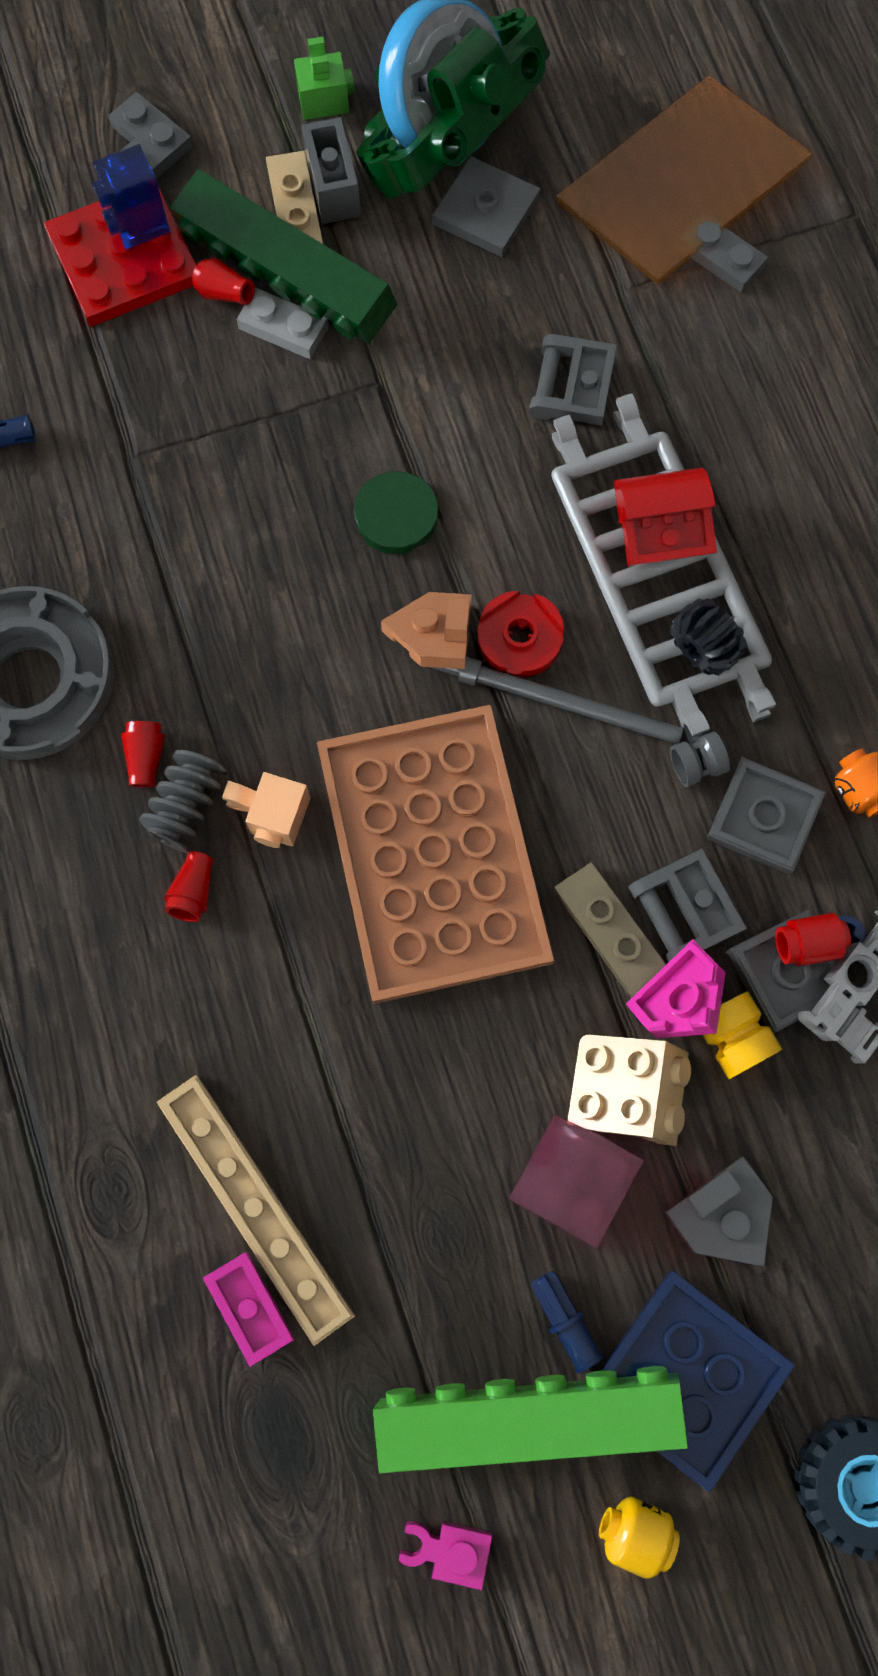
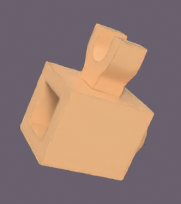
M263 772L257 791L228 781L222 796L223 800L227 801V807L249 812L245 822L250 833L255 835L254 840L273 848H279L281 843L294 846L311 799L307 785Z

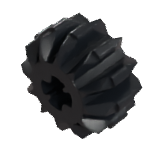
M698 598L692 604H687L672 621L673 625L670 627V632L675 638V646L680 648L683 652V657L688 658L693 667H699L704 674L719 676L725 670H730L744 654V650L747 647L746 639L743 637V629L735 623V617L730 616L725 611L724 606H717L711 599L706 598L702 600Z

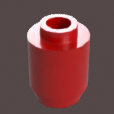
M826 913L787 921L785 926L777 928L775 940L782 962L784 964L793 963L795 966L801 967L842 959L845 956L846 948H849L851 945V934L844 920H840L835 913Z

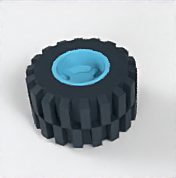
M844 1415V1420L838 1421L832 1418L824 1422L826 1428L821 1432L814 1429L808 1436L812 1440L809 1447L806 1449L801 1446L797 1456L802 1460L801 1469L795 1468V1480L800 1484V1490L796 1491L799 1503L805 1508V1515L811 1524L830 1543L832 1542L840 1551L850 1556L852 1553H856L862 1560L874 1561V1555H878V1420L868 1416L860 1418L856 1415Z

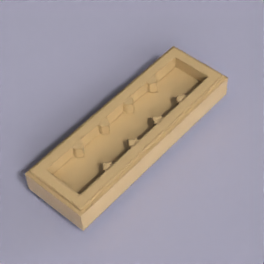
M305 150L266 157L276 216L323 244Z

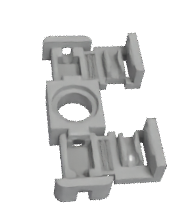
M878 923L863 943H852L849 948H846L845 956L842 959H838L825 976L824 980L830 987L811 1012L800 1011L798 1013L800 1022L821 1040L826 1042L837 1041L852 1054L850 1060L854 1063H866L878 1047V1022L874 1025L864 1016L867 1011L863 1007L855 1008L856 1006H865L878 989V954L875 955L873 953L874 950L878 953ZM854 961L863 964L867 971V981L860 988L852 985L847 975L848 968Z

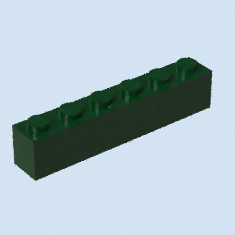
M197 169L170 207V210L180 223L177 227L178 230L190 241L196 244L199 240L208 244L209 250L224 262H228L229 259L234 260L248 277L255 281H259L260 278L270 283L269 286L280 297L287 301L291 297L301 302L302 308L317 320H321L324 316L333 322L334 328L340 334L350 340H353L356 336L365 343L370 344L398 305L388 283L200 169Z

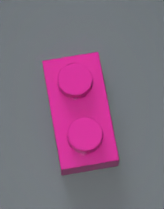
M248 1252L241 1254L203 1277L249 1367L295 1340Z

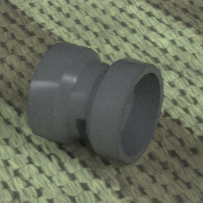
M715 731L700 735L694 743L689 744L683 741L670 747L673 768L680 783L686 788L699 784L702 777L707 775L718 777L730 771L727 750L720 736Z

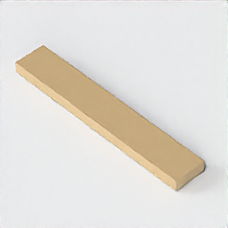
M193 1076L158 1100V1106L313 1346L355 1317L348 1303L199 1076Z

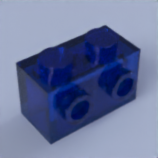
M140 144L92 162L98 181L91 184L101 208L107 207V209L101 211L102 217L110 235L118 234L125 250L170 233L156 177Z

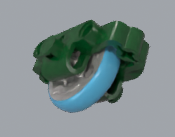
M419 0L400 15L388 34L383 47L380 65L375 70V80L379 90L382 109L366 126L364 142L356 151L372 185L380 189L383 197L394 198L405 192L418 191L424 188L444 166L457 167L461 165L540 83L544 77L546 60L550 56V52L536 17L527 16L523 8H514L500 16L488 17L482 9L469 0Z

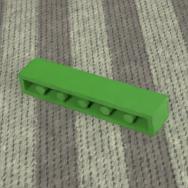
M649 1366L637 1369V1376L617 1378L615 1371L603 1370L587 1373L586 1380L566 1382L564 1375H546L536 1378V1385L516 1386L513 1379H498L486 1382L485 1389L466 1391L465 1384L461 1383L437 1386L435 1393L416 1395L415 1388L409 1387L392 1389L385 1393L386 1397L380 1398L373 1408L379 1473L688 1449L678 1372L668 1373L667 1367Z

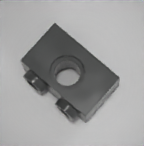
M341 117L301 125L306 161L321 223L327 224L361 217L358 182Z

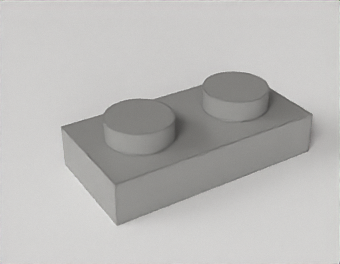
M255 288L252 301L248 305H244L236 319L239 330L310 360L329 328L328 319L324 316L321 320H317L301 306L258 288Z

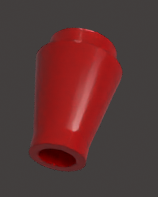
M218 258L203 259L194 269L192 277L193 286L202 298L237 302L243 305H248L252 301L255 294L254 282L243 277Z
M130 721L125 723V732L121 733V739L129 775V786H156L157 770L166 735L161 734L162 724L150 721Z
M197 851L187 853L184 864L163 897L166 902L164 911L169 916L185 922H198L201 915L208 911L211 868L214 862L213 858L209 855Z

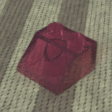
M554 1115L508 1199L591 1249H597L644 1160L601 1135Z

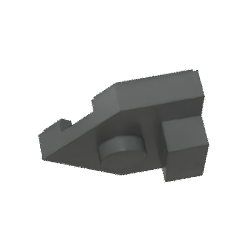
M744 1157L737 1159L664 1212L693 1254L764 1267L773 1197Z

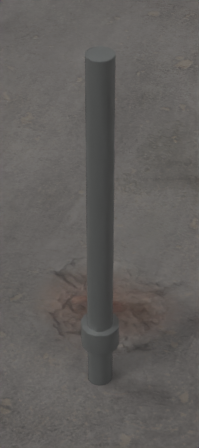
M467 656L465 669L428 667L459 677V682L476 686L477 683L673 744H678L682 736V727L482 666L483 661Z

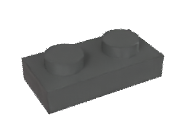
M705 213L679 239L677 247L678 250L740 293L762 271L768 260V256Z

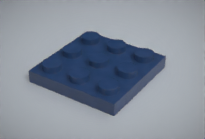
M670 1270L600 1371H615L617 1378L637 1376V1369L649 1366L667 1367L668 1373L678 1372L688 1449L657 1452L710 1493L795 1365L677 1273Z

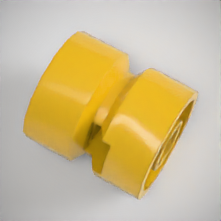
M749 992L740 994L723 1003L720 1007L717 1034L703 1035L708 1044L718 1046L719 1050L715 1057L728 1079L737 1076L783 1050L770 1027L759 1025L758 1021L762 1014Z

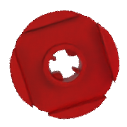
M520 591L503 593L491 600L483 609L477 627L479 652L485 662L494 670L520 678L536 676L550 668L561 652L564 641L562 616L556 606L544 596L535 593L534 597L527 594L520 595ZM517 626L520 630L526 628L531 630L532 634L528 635L529 641L524 643L513 641L510 638L513 636V632L510 631L511 628Z

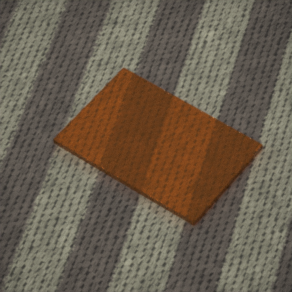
M708 75L557 195V202L658 285L703 247V242L698 239L696 234L697 228L701 223L706 221L714 222L719 225L721 231L729 227L811 159L812 153Z

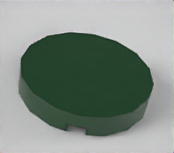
M389 471L374 476L362 486L355 498L354 520L359 533L370 547L384 553L404 554L412 551V548L417 547L421 543L422 545L431 538L437 527L438 502L433 489L422 478L408 472Z

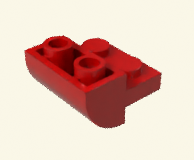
M703 467L614 481L619 525L623 527L628 567L717 553L712 516L715 500L709 476Z

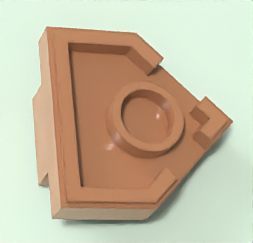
M428 592L381 621L382 632L392 641H398L409 651V656L421 667L465 669L472 594Z

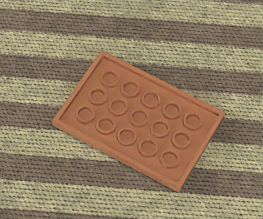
M491 705L317 742L373 1004L554 963Z

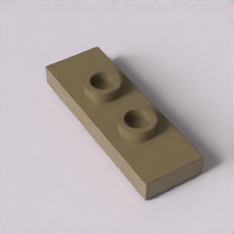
M592 862L554 887L553 891L630 998L640 991L666 965Z

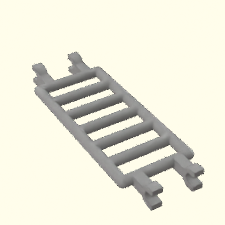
M632 393L616 398V405L619 410L613 414L617 426L623 431L628 443L586 457L577 438L576 429L570 414L555 419L553 425L556 432L552 433V439L558 451L561 452L566 464L554 468L551 474L552 480L651 704L659 707L672 702L683 728L685 740L689 744L696 742L700 735L710 730L709 724L703 713L699 710L693 695L729 681L737 680L744 695L752 722L769 717L771 714L769 709L775 708L776 703L770 691L764 686L758 671L769 667L772 663V657L716 536L717 553L636 565L612 573L603 552L625 545L623 527L596 536L587 516L617 506L615 488L580 500L571 481L657 451L665 468V471L660 473L684 470L668 434L661 431L648 435ZM707 559L716 580L632 610L628 609L620 589ZM724 595L733 617H735V623L743 629V637L746 639L751 655L739 659L730 670H725L719 676L700 673L663 687L653 664L681 655L683 652L675 646V638L645 648L636 626L679 612L687 604H692L698 598L712 600Z

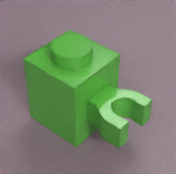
M324 37L307 39L310 57L294 59L303 120L350 113L348 95L355 94L351 68L344 69L341 52L326 54Z

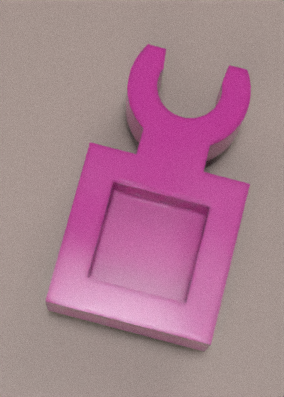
M442 1521L440 1536L432 1535L429 1529L420 1522H406L404 1532L418 1536L422 1541V1547L414 1553L401 1550L399 1561L402 1564L416 1567L425 1561L434 1562L432 1579L482 1590L492 1532Z

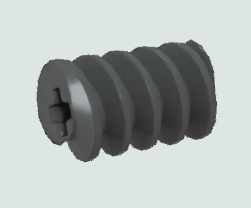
M176 750L172 758L178 766H168L164 771L165 777L170 782L161 781L156 786V790L162 798L151 797L147 803L154 814L143 813L139 821L150 836L175 850L186 853L189 849L179 840L181 835L189 837L197 835L188 824L189 820L204 821L205 816L196 806L198 804L212 806L213 801L204 791L206 788L220 790L221 785L212 776L214 773L227 775L228 772L218 762L205 755L187 750Z

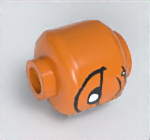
M861 748L847 755L839 762L843 769L835 776L834 785L852 813H866L868 818H872L878 815V751L866 754L864 749Z

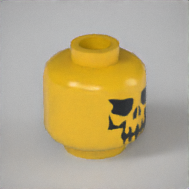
M630 1496L623 1499L616 1508L609 1507L605 1511L600 1523L599 1537L605 1540V1555L613 1565L642 1578L649 1579L657 1576L660 1571H668L674 1563L679 1548L680 1535L674 1529L672 1516L665 1510Z

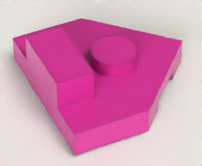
M692 939L626 1005L657 1039L717 1034L726 972Z

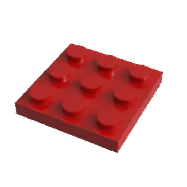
M155 179L43 222L90 327L193 287L192 277L196 264Z

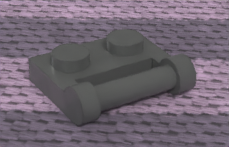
M557 334L544 336L541 346L543 361L536 396L530 400L529 415L538 420H549L550 418H560L570 414L572 421L602 426L617 344ZM565 356L571 357L572 361L565 397L561 399L552 396L559 360Z
M703 849L644 876L628 886L634 899H640L663 941L668 951L665 955L668 962L689 942L684 944L656 892L657 888L665 884L696 939L694 941L704 951L743 933L747 929Z

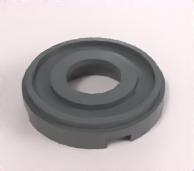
M18 586L0 590V669L3 663L16 653L24 650H40L50 654L58 662L61 670L60 683L56 691L42 703L29 708H17L7 704L0 697L1 758L13 760L37 759L70 747L84 737L98 722L106 709L112 693L114 660L102 630L80 603L52 589Z

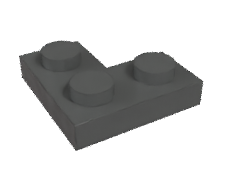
M138 92L131 95L108 115L111 127L130 142L107 162L110 174L128 189L154 179L156 180L193 148L191 136Z

